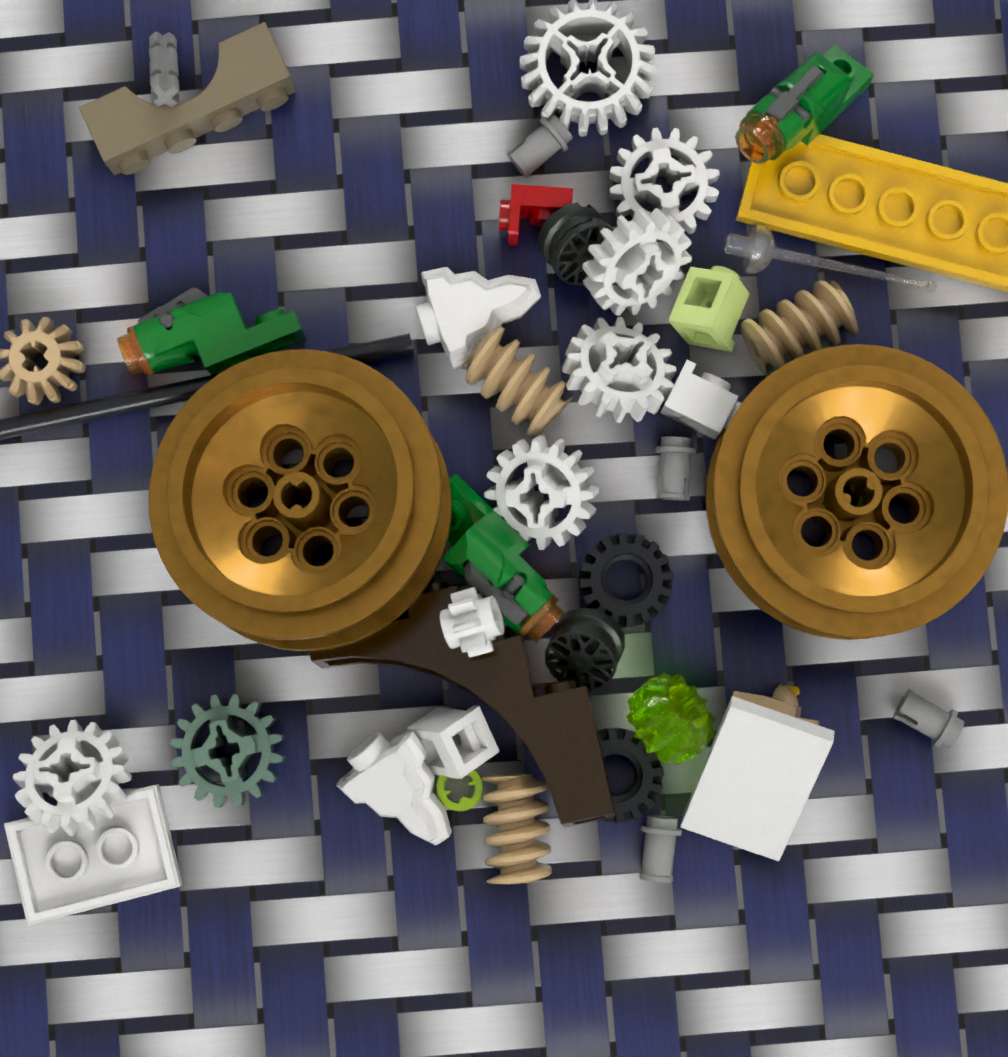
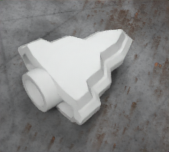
M443 267L421 273L428 302L415 307L428 346L441 342L448 356V362L454 370L463 366L472 351L494 329L502 326L504 323L521 318L541 298L536 279L505 275L487 280L475 271L454 274L448 267Z
M379 731L375 732L350 753L347 761L353 766V769L337 782V787L355 804L366 803L381 817L397 818L410 833L435 846L449 838L452 833L446 809L432 792L435 776L425 763L428 751L413 731L403 733L389 742Z

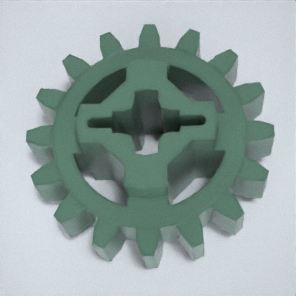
M233 694L229 705L225 706L220 695H213L210 700L211 709L207 710L200 703H195L191 706L196 717L195 720H178L177 724L186 733L184 738L171 739L170 745L182 749V756L175 758L170 763L171 767H184L187 772L178 782L181 787L192 783L198 786L194 795V799L197 801L204 799L209 793L214 794V807H222L227 800V796H231L235 806L238 807L245 804V791L247 790L256 798L264 795L263 787L260 784L262 779L272 783L277 781L278 776L270 767L272 763L284 762L285 756L274 752V744L280 743L285 737L284 734L270 733L269 727L274 724L277 718L274 715H269L261 719L258 713L262 703L259 701H253L247 708H243L242 695ZM231 715L249 722L257 734L248 736L237 729ZM210 721V724H208L210 735L202 747L195 749V742L199 732ZM224 736H226L229 743H238L240 747V753L232 756V765H230L227 757L219 758L217 755V748L224 745ZM262 752L259 766L254 774L246 780L245 766L254 753ZM207 765L220 773L222 783L224 782V785L208 779L199 767Z

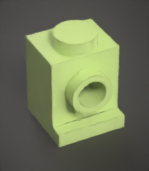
M713 266L710 270L690 267L668 321L689 345L732 352L735 345L732 336L750 293L740 281V276L729 268Z

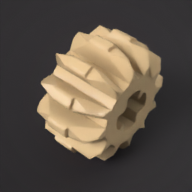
M42 317L36 328L28 319H21L20 328L22 335L17 336L11 331L4 332V338L12 345L10 349H0V360L8 363L0 368V379L12 381L9 392L17 398L26 394L28 402L33 405H39L43 400L44 394L53 403L60 402V386L63 385L70 391L77 390L78 385L69 378L71 372L83 373L86 371V366L82 362L73 359L84 351V347L79 341H70L72 330L65 324L55 329L54 322L50 318ZM38 353L44 355L45 359L49 361L44 369H40L33 361Z

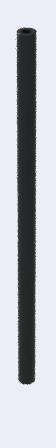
M410 333L327 350V352L344 355L365 364L412 354L414 350ZM218 374L0 419V440L188 401L203 385Z

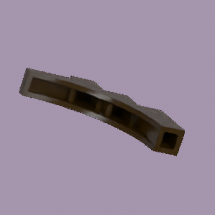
M447 582L430 583L418 599L408 608L409 618L402 619L401 615L380 631L349 645L334 649L309 651L311 661L322 669L355 664L399 666L440 677L475 695L504 718L528 746L549 785L562 826L566 828L617 816L591 696L587 686L577 688L575 681H564L546 686V695L537 696L526 643L521 635L512 637L511 631H504L503 635L496 636V640L492 641L494 648L492 652L469 658L467 652L462 653L461 647L451 649L442 632L440 611L448 609V604H452L450 594L460 591L457 586L449 587Z

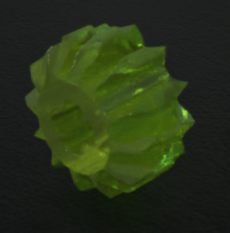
M663 672L657 677H652L637 689L627 701L630 713L626 718L636 729L633 737L641 739L645 744L646 753L655 752L659 761L663 764L672 761L679 765L684 761H690L700 754L701 750L708 746L709 741L715 737L714 729L711 726L715 721V717L706 708L708 700L702 699L697 694L696 685L688 686L684 678L679 674L670 676Z

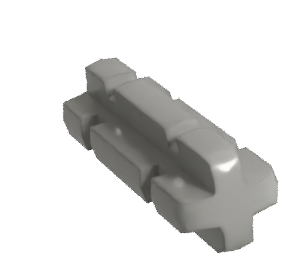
M156 31L149 37L151 100L158 107L163 104L172 107L179 101L177 39L170 32L162 35Z

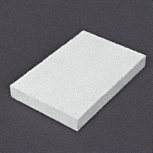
M732 696L682 815L680 828L780 861L832 747L835 731Z
M159 784L125 792L127 796L125 801L112 800L109 806L114 816L110 819L101 813L95 817L96 829L92 831L84 822L78 823L75 835L69 836L61 827V824L54 833H50L44 828L41 821L35 824L29 817L4 824L27 926L183 885Z

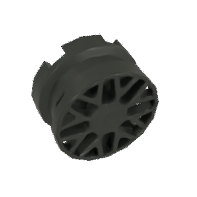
M576 202L563 206L546 220L538 235L537 247L541 256L553 267L554 272L561 280L569 285L580 286L584 284L583 280L588 277L582 269V264L594 259V256L588 250L589 245H601L604 238L600 231L603 228L611 231L614 229L604 221L603 216L593 206L588 204L587 207H582ZM583 270L580 278L578 279L579 272Z
M589 608L570 610L560 617L545 650V664L551 675L559 682L575 681L577 688L587 686L589 691L602 689L611 682L616 672L617 664L625 649V635L619 624L601 611Z

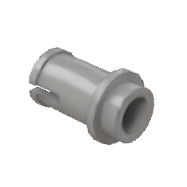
M553 115L548 120L544 117L539 120L541 126L514 149L506 153L514 166L526 178H529L531 173L557 151L562 150L565 152L568 150L567 143L573 137L566 126L560 123V119L556 115Z
M661 437V446L655 449L656 453H660L657 499L689 501L691 455H696L697 449L692 448V438Z
M910 689L902 697L893 715V719L899 720L932 738V745L937 748L941 744L951 748L960 735L965 721L957 717L958 712L952 709L947 712L918 696Z
M647 815L646 824H642L640 827V831L645 832L640 879L663 883L673 882L672 873L676 836L682 835V829L677 828L678 818L664 815Z

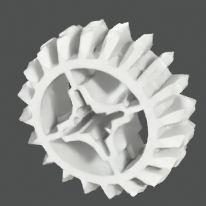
M570 0L568 2V14L566 15L559 8L553 6L549 12L551 24L538 19L534 23V31L537 36H527L524 40V49L529 54L520 57V68L527 72L521 77V86L523 89L533 90L528 96L529 105L531 107H539L546 104L541 112V118L544 117L548 120L553 115H559L560 123H563L567 129H569L571 122L579 123L578 135L581 137L587 135L589 124H596L600 135L607 134L608 119H611L619 128L624 127L627 122L625 111L638 115L642 109V104L638 98H649L652 93V86L647 81L655 78L657 67L648 62L654 58L655 48L653 45L643 44L648 34L645 27L630 30L635 18L632 12L624 14L620 19L616 18L617 4L614 1L607 6L605 12L597 10V0H589L587 10H580L579 3L576 0ZM591 34L598 37L592 41L585 42L573 36ZM616 47L625 56L629 68V77L624 85L616 79L617 72L608 64L612 58V51ZM552 51L560 56V63L568 70L559 89L551 81L546 69V63ZM587 61L593 63L597 61L596 73H591L589 68L588 74L581 72L578 75L580 62H584L587 66ZM588 92L595 93L603 98V100L593 102L576 99Z

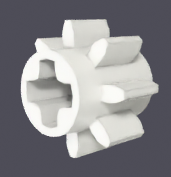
M475 587L450 594L452 604H448V609L440 611L441 628L448 646L451 649L461 647L462 653L467 652L469 658L494 651L492 641L496 640V636L504 634L502 613L494 596L483 598L482 593L477 594Z

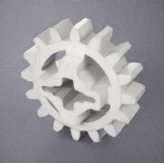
M658 128L652 129L649 142H645L638 134L633 136L631 143L633 152L620 148L617 154V160L624 167L615 166L611 167L609 179L620 184L609 189V199L622 200V203L616 209L615 215L617 217L620 215L625 217L630 214L633 218L636 210L642 208L639 204L645 203L652 209H660L666 217L671 215L689 234L694 233L697 227L694 217L696 216L707 221L712 210L704 202H716L719 195V190L708 186L715 183L720 175L718 169H706L713 155L711 151L698 154L695 151L698 142L696 136L690 138L686 144L680 142V132L677 128L673 129L669 139H662ZM671 155L680 158L688 165H682L677 160L672 158ZM648 157L649 164L646 171L635 174V178H630L634 168ZM657 177H664L666 183L672 185L671 192L663 193L661 185H655ZM693 191H697L696 198L691 205L679 212V201L681 198L692 195ZM642 208L648 216L651 214V212Z
M642 208L637 209L633 220L629 222L623 215L617 217L618 227L615 230L611 231L603 228L600 231L604 238L601 245H589L588 250L594 256V259L582 264V269L588 275L583 280V283L602 309L610 308L615 315L620 316L625 308H627L632 315H637L641 304L647 303L653 309L657 306L656 297L659 294L663 293L667 296L673 294L672 288L669 286L673 280H684L686 275L680 270V266L692 260V257L686 251L692 244L691 240L684 234L685 230L671 215L666 217L657 208L649 216ZM656 239L662 240V242L657 243Z
M602 317L598 318L593 329L584 324L581 326L577 337H572L565 353L567 358L562 367V372L571 375L566 387L568 390H581L582 394L578 400L580 406L590 402L597 405L595 416L599 418L608 410L613 412V417L617 423L622 422L626 413H630L632 418L639 422L646 411L656 414L662 402H666L673 389L674 384L671 381L677 370L675 366L667 364L672 354L671 350L658 349L656 344L660 336L657 333L649 337L642 334L643 324L640 322L634 325L633 329L626 328L623 317H617L614 326H609Z
M539 435L533 439L531 447L523 438L512 445L513 452L506 449L499 454L496 459L501 467L495 466L488 471L486 476L497 484L484 492L485 498L497 501L498 506L493 510L500 516H503L506 522L513 529L520 532L519 534L527 542L532 537L536 538L539 550H544L551 543L552 538L561 547L570 540V533L578 536L587 527L582 519H590L597 509L586 501L593 499L599 493V487L586 484V479L595 472L593 467L580 469L577 464L583 453L577 450L569 456L565 454V440L561 438L551 447H547L544 435ZM527 462L528 467L524 469V478L512 481L519 465ZM539 484L540 492L534 489V486ZM543 494H548L549 499L545 501ZM572 505L567 517L555 523V518L559 515L558 508Z
M70 720L67 732L61 733L55 725L49 726L50 738L44 742L36 736L31 739L33 746L36 748L33 755L20 754L18 757L25 765L26 771L13 774V780L23 788L15 794V797L26 808L24 812L35 824L41 821V824L50 833H54L61 824V827L69 836L75 835L78 823L84 822L92 831L96 829L95 817L101 813L110 819L114 816L109 806L112 800L125 801L127 797L119 787V784L131 781L132 775L123 766L129 761L128 755L122 747H118L119 742L110 731L103 734L102 730L94 722H91L83 731L76 720ZM88 749L99 753L102 756L103 762H98L95 757H90L87 754ZM47 792L50 797H54L57 801V806L47 803L42 793Z

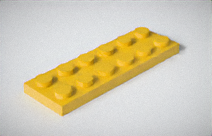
M770 132L765 133L756 141L735 221L1008 293V183L819 134L808 146L800 141L796 146L780 155H769L766 153L768 147L777 139Z

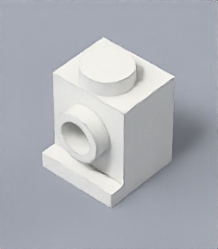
M686 360L660 413L715 440L723 428L727 429L741 402L737 401V395L729 392L731 385L728 382L706 372L701 377L693 374L696 363Z
M473 705L466 711L437 707L406 728L407 731L415 733L428 751L425 763L435 775L462 779L500 752L480 706Z

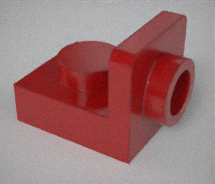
M512 184L511 199L500 200L499 230L508 231V245L518 246L520 218H530L531 224L543 226L555 211L565 205L572 204L573 188Z

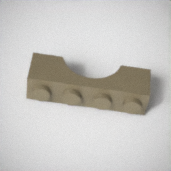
M265 22L218 43L219 60L213 79L205 90L187 102L172 107L168 105L158 107L139 98L124 86L78 107L104 163L114 176L119 173L124 175L137 173L150 164V159L167 151L171 154L185 151L196 143L197 137L212 130H215V132L228 131L239 125L243 120V116L258 109L262 111L276 109L289 99L288 95L296 92L289 71Z

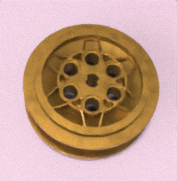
M839 345L802 355L786 363L759 383L741 403L727 429H723L710 460L706 480V513L710 535L725 570L745 596L763 612L793 629L810 635L842 640L869 639L902 633L938 618L960 602L980 581L994 558L1005 529L1008 512V474L1003 450L990 420L973 396L951 375L933 363L898 349L879 345ZM837 435L845 441L847 454L844 459L836 460L827 455L823 443L825 436ZM877 448H886L893 452L897 460V467L894 473H885L876 466L874 455ZM794 470L801 471L810 478L811 491L808 496H797L789 490L787 485L789 472ZM845 484L855 485V493L853 495L855 497H862L860 507L850 505L851 496L843 493ZM893 497L904 499L910 506L911 517L906 524L899 523L890 516L889 503ZM822 500H824L827 509H824V506L821 502ZM805 520H814L823 526L825 541L820 547L810 546L803 540L801 528ZM857 533L868 535L875 544L874 556L869 561L858 558L852 549V541Z
M284 350L256 356L228 368L203 385L185 403L168 427L158 448L149 484V517L154 542L166 570L178 588L203 612L243 637L266 646L292 651H319L349 645L373 635L400 617L418 599L435 574L445 551L452 519L451 486L445 461L436 441L409 398L392 381L366 364L344 355L319 350ZM302 449L304 455L302 461L297 466L289 469L282 467L283 458L289 451ZM343 458L354 459L353 469L347 476L342 478L332 477V468L337 461ZM267 487L268 496L265 502L258 507L249 508L247 503L250 493L256 488ZM306 499L310 503L303 509L300 504ZM359 505L369 507V516L362 525L357 527L347 526V515L354 507ZM272 535H282L283 543L279 552L269 557L263 556L262 545L264 541ZM322 544L333 545L334 553L331 560L323 566H313L311 557L314 550Z

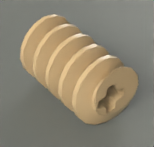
M821 280L816 282L812 287V294L805 290L797 292L794 297V304L785 299L780 301L776 307V314L768 309L761 311L758 317L759 325L752 319H746L741 323L740 328L746 347L763 374H767L766 366L769 364L776 370L785 365L784 356L787 354L793 359L802 356V347L805 345L813 352L822 349L820 337L824 335L835 346L841 342L838 328L841 326L853 336L859 333L853 307L841 287L833 280H831L830 284Z
M499 326L478 344L464 362L462 369L469 366L465 380L469 385H473L485 379L480 392L481 395L486 399L500 392L496 404L497 410L504 412L516 406L511 419L512 423L517 426L531 419L527 436L530 439H535L555 421L573 397L565 401L561 399L566 386V382L563 380L551 387L546 385L551 371L549 367H545L534 374L530 371L536 357L533 353L520 360L515 358L520 344L517 339L505 346H501L499 343L505 329Z
M533 774L482 776L483 781L497 785V790L483 795L482 801L498 806V811L484 816L483 822L499 828V832L484 838V844L499 848V854L485 859V865L500 869V875L486 880V883H530L552 874V867L550 865L537 861L538 858L551 852L549 844L536 840V837L550 831V824L535 819V816L549 810L548 802L534 798L535 794L549 788L547 781L533 777Z

